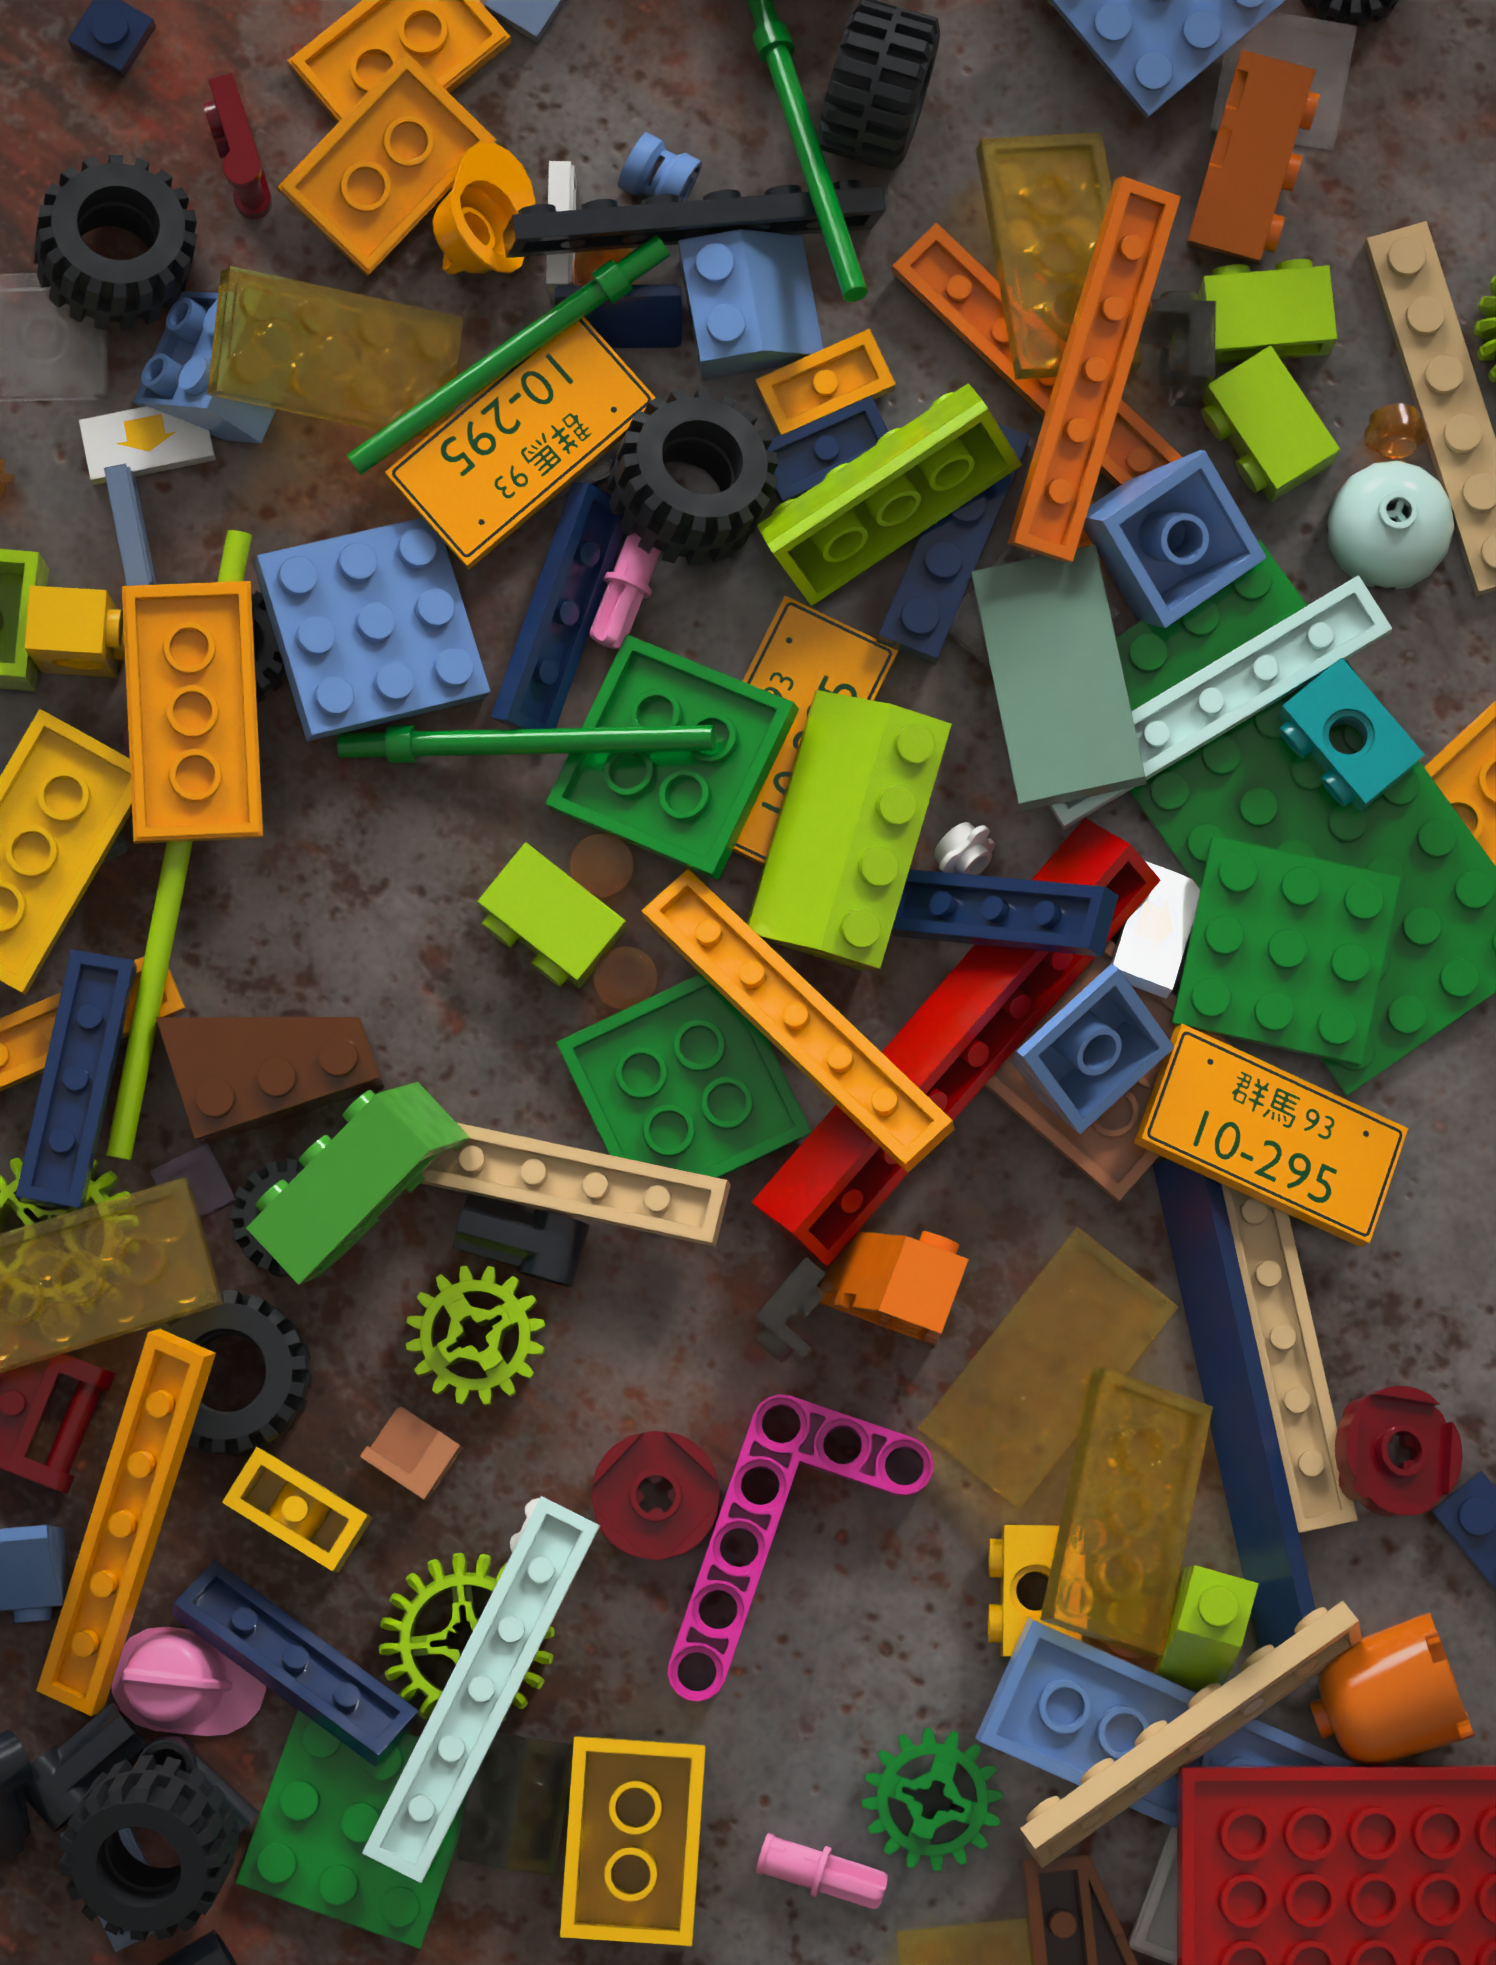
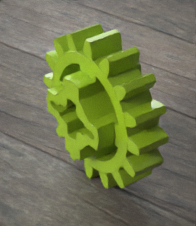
M461 1266L459 1283L451 1285L448 1279L440 1274L436 1277L440 1293L435 1298L422 1292L418 1294L417 1299L427 1310L424 1316H408L406 1323L420 1330V1338L406 1343V1349L408 1352L424 1354L425 1359L414 1370L419 1377L432 1372L438 1375L432 1391L437 1395H441L451 1385L456 1387L457 1404L465 1405L469 1399L470 1392L473 1391L478 1392L482 1403L488 1406L492 1405V1389L501 1387L510 1397L516 1395L515 1386L511 1379L517 1373L522 1377L532 1380L535 1373L525 1363L528 1355H544L545 1348L537 1342L531 1341L533 1333L545 1329L546 1325L543 1319H528L527 1312L537 1304V1301L533 1295L525 1296L519 1300L514 1296L520 1283L516 1277L512 1276L500 1286L496 1284L497 1278L494 1267L487 1266L482 1279L474 1280L468 1266ZM471 1293L488 1294L500 1299L504 1304L498 1305L489 1311L472 1307L464 1295ZM445 1308L451 1317L447 1338L434 1347V1326L439 1314ZM474 1320L480 1327L489 1323L493 1325V1330L486 1335V1341L489 1346L484 1351L479 1352L472 1345L466 1346L463 1349L458 1347L460 1346L459 1342L467 1336L463 1326L468 1321ZM518 1324V1347L512 1360L507 1364L501 1355L504 1336ZM461 1361L481 1365L488 1377L481 1379L464 1378L452 1373L448 1368L457 1365Z

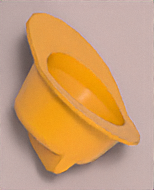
M480 142L466 150L459 163L452 190L437 207L433 217V233L444 253L442 269L449 275L461 271L483 274L491 270L512 273L522 266L524 257L506 258L503 232L512 215L518 214L521 208L535 205L536 200L531 180L523 165L509 150L496 143Z

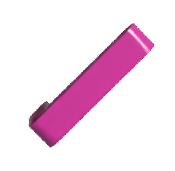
M774 1395L758 1405L753 1414L669 1661L667 1673L669 1682L678 1695L686 1700L702 1701L710 1699L722 1688L798 1465L802 1464L893 1496L907 1497L915 1495L928 1484L933 1474L934 1463L932 1455L924 1443L913 1437L789 1395ZM784 1407L792 1410L797 1415L800 1422V1430L795 1438L785 1443H777L768 1439L763 1432L762 1421L770 1410ZM846 1428L858 1436L861 1451L858 1458L853 1462L838 1464L830 1460L825 1454L823 1447L824 1439L832 1430ZM908 1449L919 1457L922 1464V1472L919 1479L913 1484L899 1485L888 1477L885 1470V1462L888 1455L894 1450ZM757 1468L771 1471L779 1482L777 1496L770 1503L764 1505L751 1503L745 1498L741 1490L742 1480L745 1475ZM737 1529L746 1530L756 1538L759 1547L754 1561L742 1567L732 1566L727 1563L720 1552L724 1536L730 1531ZM710 1592H726L736 1601L738 1608L737 1616L733 1623L726 1628H711L705 1625L700 1617V1603ZM696 1652L709 1656L716 1667L714 1682L710 1687L702 1691H692L686 1688L678 1675L679 1665L683 1658Z

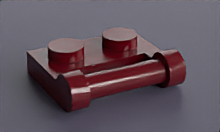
M230 72L208 79L214 100L202 104L220 159L224 158L223 172L229 184L235 187L234 203L237 210L245 218L252 220L260 219L271 210L272 195L233 73Z
M6 1331L0 1345V1469L68 1494L75 1476L69 1474L101 1393L103 1390L110 1391L116 1374ZM64 1374L79 1380L46 1464H42L28 1457L61 1375Z

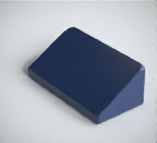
M678 284L631 285L633 291L612 305L607 300L585 316V319L611 348H676L682 343L681 287H678ZM558 285V288H555V306L584 285Z

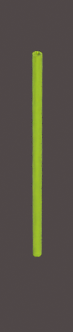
M227 530L217 582L244 581L252 540L251 534L237 530ZM193 841L166 843L106 1156L124 1160H131L157 1029L155 1017H159Z

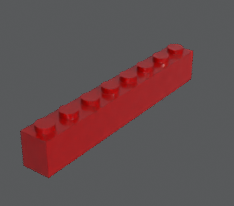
M1087 818L1082 820L1031 879L1036 881L1104 886L1119 895L1106 944L1161 881L1130 843ZM975 944L881 1053L954 1121L1096 956ZM835 1105L751 1203L786 1237L828 1267L908 1173L846 1113Z

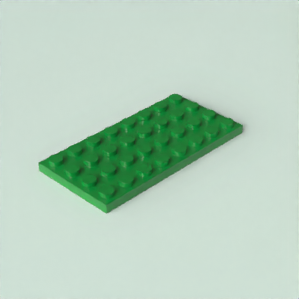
M1260 539L1257 541L1265 553L1266 559L1168 627L1163 628L1146 624L1142 619L1116 637L1131 711L1308 606ZM1307 683L1146 780V785L1134 787L1127 793L1186 876L1193 879L1199 889L1212 836L1401 877L1362 1064L1355 1066L1316 1057L1344 1098H1346L1496 993V866L1421 762L1361 813L1351 802L1345 807L1341 806L1329 794L1320 780V777L1326 772L1310 754H1307L1304 758L1299 757L1285 742L1278 730L1284 724L1278 717L1282 705L1309 684ZM1337 725L1329 731L1330 743L1338 752L1354 754L1362 749V737L1354 727L1350 725Z

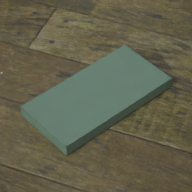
M1096 544L1077 548L1073 562L1064 563L1046 556H1040L972 571L1020 810L1026 811L1146 785L1147 782Z

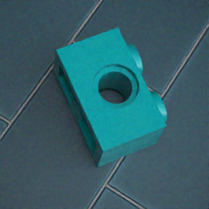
M1342 657L1282 705L1278 717L1284 723L1278 730L1285 742L1301 758L1310 754L1326 772L1320 777V780L1329 794L1343 807L1351 802L1360 813L1418 766L1425 756ZM1337 725H1350L1354 727L1362 737V749L1354 754L1338 752L1330 743L1329 731Z

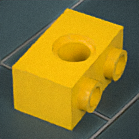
M30 585L24 649L41 673L117 678L119 660L125 661L123 610H118L107 590Z
M259 1447L255 1448L222 1501L226 1506L329 1570L337 1573L340 1572L373 1519L367 1513Z
M1001 1526V1539L989 1538V1578H1001L1000 1604L988 1605V1643H1000V1656H1012L1028 1617L1082 1641V1526ZM1030 1572L1044 1575L1052 1586L1050 1602L1046 1607L1038 1611L1025 1608L1019 1602L1016 1594L1019 1580Z

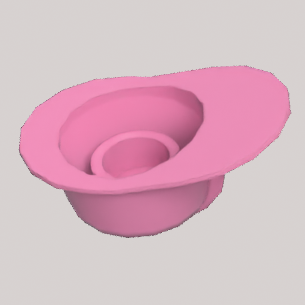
M158 1627L147 1628L126 1641L111 1690L119 1709L136 1725L154 1731L216 1736L228 1735L247 1725L261 1708L266 1686L192 1630Z

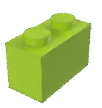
M1292 259L1277 263L1275 270L1250 272L1248 265L1233 264L1218 267L1212 271L1213 275L1203 277L1199 290V302L1206 365L1244 362L1270 345L1280 359L1331 354L1337 341L1330 265L1313 267V263L1309 259Z
M1271 345L1209 383L1202 398L1205 407L1201 409L1205 423L1219 441L1225 438L1229 440L1240 459L1235 461L1240 476L1252 492L1257 493L1262 490L1270 503L1334 464L1340 451L1339 446Z
M527 842L522 845L477 901L480 910L487 915L481 925L510 948L516 940L536 954L531 964L559 987L568 979L580 989L627 930L626 920Z

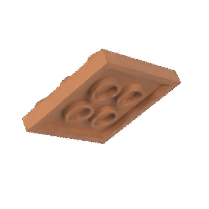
M1109 940L1105 945L1103 956H1096L987 1081L984 1087L1113 1200L1119 1203L1160 1156L1134 1144L1163 1059L1081 1134L1077 1133L1039 1101L1011 1063L1015 1052L1111 964L1116 944ZM1133 987L1170 1040L1174 1029L1178 1027L1171 1025L1177 997L1170 992L1167 999ZM1202 1032L1212 1038H1215L1225 1044L1232 1046L1222 1036Z

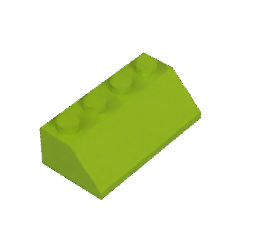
M967 383L956 392L944 394L936 399L929 410L904 427L893 429L884 434L874 447L850 463L841 464L832 469L822 482L798 498L781 503L775 508L770 517L757 526L771 552L809 604L813 606L1022 466V463L986 404L972 386Z
M820 690L815 691L746 923L765 941L860 971L881 968L951 729V723L889 703Z

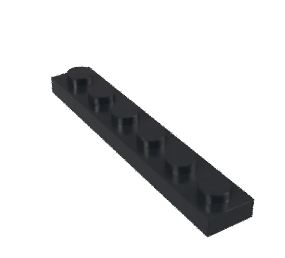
M843 180L833 183L848 231L872 229L886 211L883 186L862 187V182L858 180ZM780 185L766 190L764 195L741 197V193L738 190L725 189L710 192L703 197V200L680 202L677 195L661 194L644 199L642 205L618 206V202L613 199L589 201L582 204L580 210L556 211V207L552 204L530 205L521 208L518 214L512 215L503 232L506 258L638 248L656 234L664 245H678V240L739 229L791 235L822 233L809 192H802L799 185Z

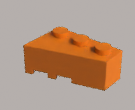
M1241 50L1186 244L1257 264L1261 260L1263 250L1272 253L1276 252L1285 216L1274 214L1281 189L1293 192L1303 155L1292 153L1299 128L1310 131L1320 94L1311 92L1310 88L1316 69Z
M858 1231L828 1265L814 1302L935 1346L943 1331L969 1259L956 1255L960 1244L931 1232L922 1231L920 1239L916 1240L902 1235Z

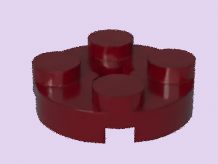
M1392 1386L1373 1391L1360 1399L1348 1403L1343 1411L1342 1420L1336 1433L1335 1459L1340 1473L1338 1479L1339 1487L1349 1500L1360 1502L1367 1510L1380 1516L1404 1518L1427 1512L1434 1508L1432 1506L1437 1504L1443 1495L1451 1492L1458 1481L1462 1467L1461 1439L1454 1422H1446L1443 1414L1435 1407L1440 1405V1403L1430 1394L1409 1386ZM1394 1435L1399 1436L1400 1447L1409 1449L1410 1453L1409 1460L1399 1462L1398 1467L1392 1463L1387 1450L1388 1444L1392 1443Z
M650 1431L630 1435L620 1440L608 1450L595 1471L591 1499L596 1522L600 1525L603 1534L613 1545L633 1557L660 1561L683 1555L705 1539L717 1519L721 1493L715 1468L709 1457L698 1445L679 1434ZM663 1478L667 1479L673 1485L668 1492V1497L673 1502V1505L666 1512L655 1507L647 1513L639 1506L645 1497L639 1489L641 1483L648 1479L650 1482L657 1484Z

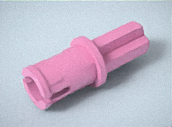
M636 533L626 538L614 571L605 574L603 580L607 582L608 586L590 629V637L593 640L611 649H620L626 634L629 635L642 600L650 598L652 589L648 584L661 554V551L654 547L649 554L638 547L641 538Z
M768 1833L765 1838L755 1872L811 1889L810 1896L815 1898L821 1892L871 1909L879 1908L888 1884V1875L885 1872L831 1855L832 1848L825 1846L822 1852L775 1837L771 1833Z

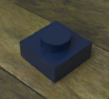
M93 0L70 35L68 42L72 49L124 78L156 28L153 18L122 0Z

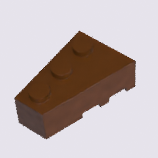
M155 1017L194 1138L203 1147L363 1094L368 1090L372 1091L385 1086L366 1027L360 1017Z
M1085 1852L1062 1854L1043 1868L1039 1866L1034 1857L1020 1859L1031 1965H1138L1089 1854Z

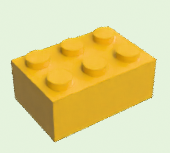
M585 1736L574 1737L560 1937L692 1946L706 1745Z

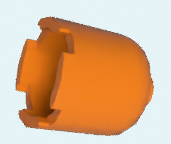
M1430 1612L1361 1638V1642L1339 1655L1319 1672L1318 1685L1321 1698L1309 1702L1322 1739L1335 1736L1344 1754L1353 1761L1364 1765L1389 1763L1475 1736Z

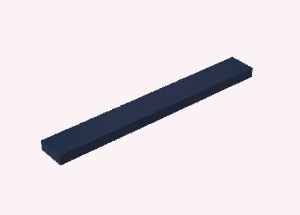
M1168 1159L1152 1165L1243 1577L1246 1580L1259 1583L1251 1610L1259 1649L1266 1645H1273L1276 1648L1296 1634L1294 1632L1295 1627L1305 1616L1316 1610L1222 1185L1213 1179Z

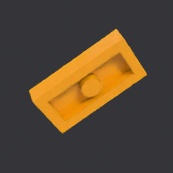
M870 328L755 379L756 389L778 435L786 434L872 395L873 400L895 391L896 383Z

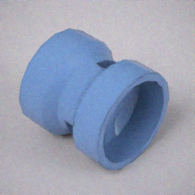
M645 132L634 146L622 169L618 180V188L633 196L644 194L651 197L661 194H674L679 196L680 202L686 201L697 181L702 161L688 153L679 155L672 153L666 149L664 140L649 132Z

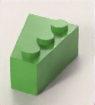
M419 1082L383 1091L376 1095L371 1090L363 1093L343 1113L342 1117L347 1121L345 1127L333 1139L328 1135H324L312 1144L299 1159L304 1169L289 1184L284 1179L277 1182L255 1204L261 1213L246 1229L298 1285L323 1275L380 1222L378 1219L379 1215L405 1189L411 1193L425 1180L421 1173L442 1151L450 1148L456 1151L470 1138Z

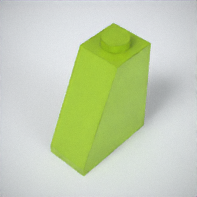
M1196 1565L1181 1568L1153 1673L1195 1692H1199L1204 1687L1215 1682L1220 1683L1221 1686L1224 1685L1241 1650L1259 1583Z

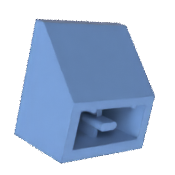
M182 291L178 301L173 304L167 314L166 328L156 351L142 371V382L133 403L140 407H151L207 429L212 436L222 440L261 444L310 331L258 295Z

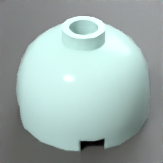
M1401 461L1374 463L1350 476L1334 496L1327 520L1328 546L1341 570L1352 578L1359 575L1366 586L1373 588L1376 585L1384 588L1396 587L1395 589H1404L1429 577L1448 553L1454 532L1451 501L1440 482L1421 467Z

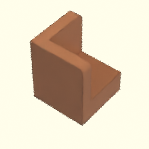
M399 1407L395 1410L372 1446H366L360 1457L428 1502L464 1448L407 1409Z

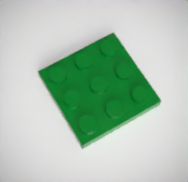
M626 634L582 728L714 725L716 733L715 750L569 754L545 804L556 813L710 878L719 880L798 714L799 708L790 700Z
M1212 836L1171 1025L1179 1026L1184 1024L1201 1032L1360 1066L1363 1061L1401 877Z
M701 974L556 1042L609 1155L722 1178L794 1144L812 1133L767 1037Z
M298 1710L236 1883L420 1949L425 1940L487 1761L483 1760L423 1882L420 1883L362 1854L420 1737L406 1733L377 1767H374Z

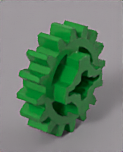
M924 1728L921 1737L922 1744L913 1745L911 1740L903 1733L898 1736V1743L901 1749L898 1755L894 1757L882 1749L877 1753V1756L886 1768L882 1774L866 1772L864 1779L877 1787L876 1796L862 1799L861 1806L878 1811L879 1818L875 1819L867 1828L870 1834L886 1830L890 1835L883 1848L887 1855L894 1853L902 1846L907 1849V1867L914 1868L920 1856L926 1855L929 1856V1862L933 1871H941L943 1855L951 1853L953 1858L960 1865L967 1863L966 1853L963 1848L965 1845L971 1842L983 1850L987 1847L988 1844L979 1833V1830L983 1824L999 1826L1001 1821L997 1816L987 1811L988 1803L1004 1798L1002 1791L987 1789L985 1781L997 1772L995 1765L978 1768L974 1763L982 1749L978 1744L975 1743L964 1752H961L957 1749V1732L950 1731L944 1743L939 1744L935 1743L932 1728ZM923 1755H934L928 1771L912 1779L896 1774L910 1760ZM957 1763L966 1770L974 1784L976 1802L961 1797L952 1780ZM933 1780L943 1783L941 1793L949 1798L951 1803L961 1806L962 1810L956 1811L947 1808V1810L936 1809L931 1818L921 1815L923 1805L914 1800V1796L902 1792V1789L904 1787L917 1790V1788L929 1789ZM888 1797L904 1802L909 1811L912 1821L907 1836L899 1830L891 1817ZM952 1820L968 1824L959 1835L951 1840L930 1844L936 1828Z

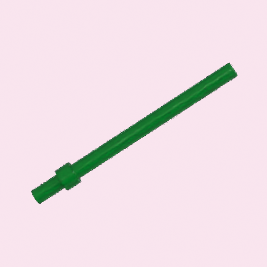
M747 0L756 28L752 35L759 60L768 65L843 299L847 302L859 301L867 295L868 290L791 56L795 51V46L786 23L779 21L773 0Z
M656 234L617 263L610 259L591 273L592 281L346 454L359 474H364L607 300L613 305L633 291L631 283L671 256L667 247Z
M389 725L386 732L340 733L337 739V750L340 758L387 757L389 763H416L418 757L714 751L716 746L714 725L417 731L415 725Z

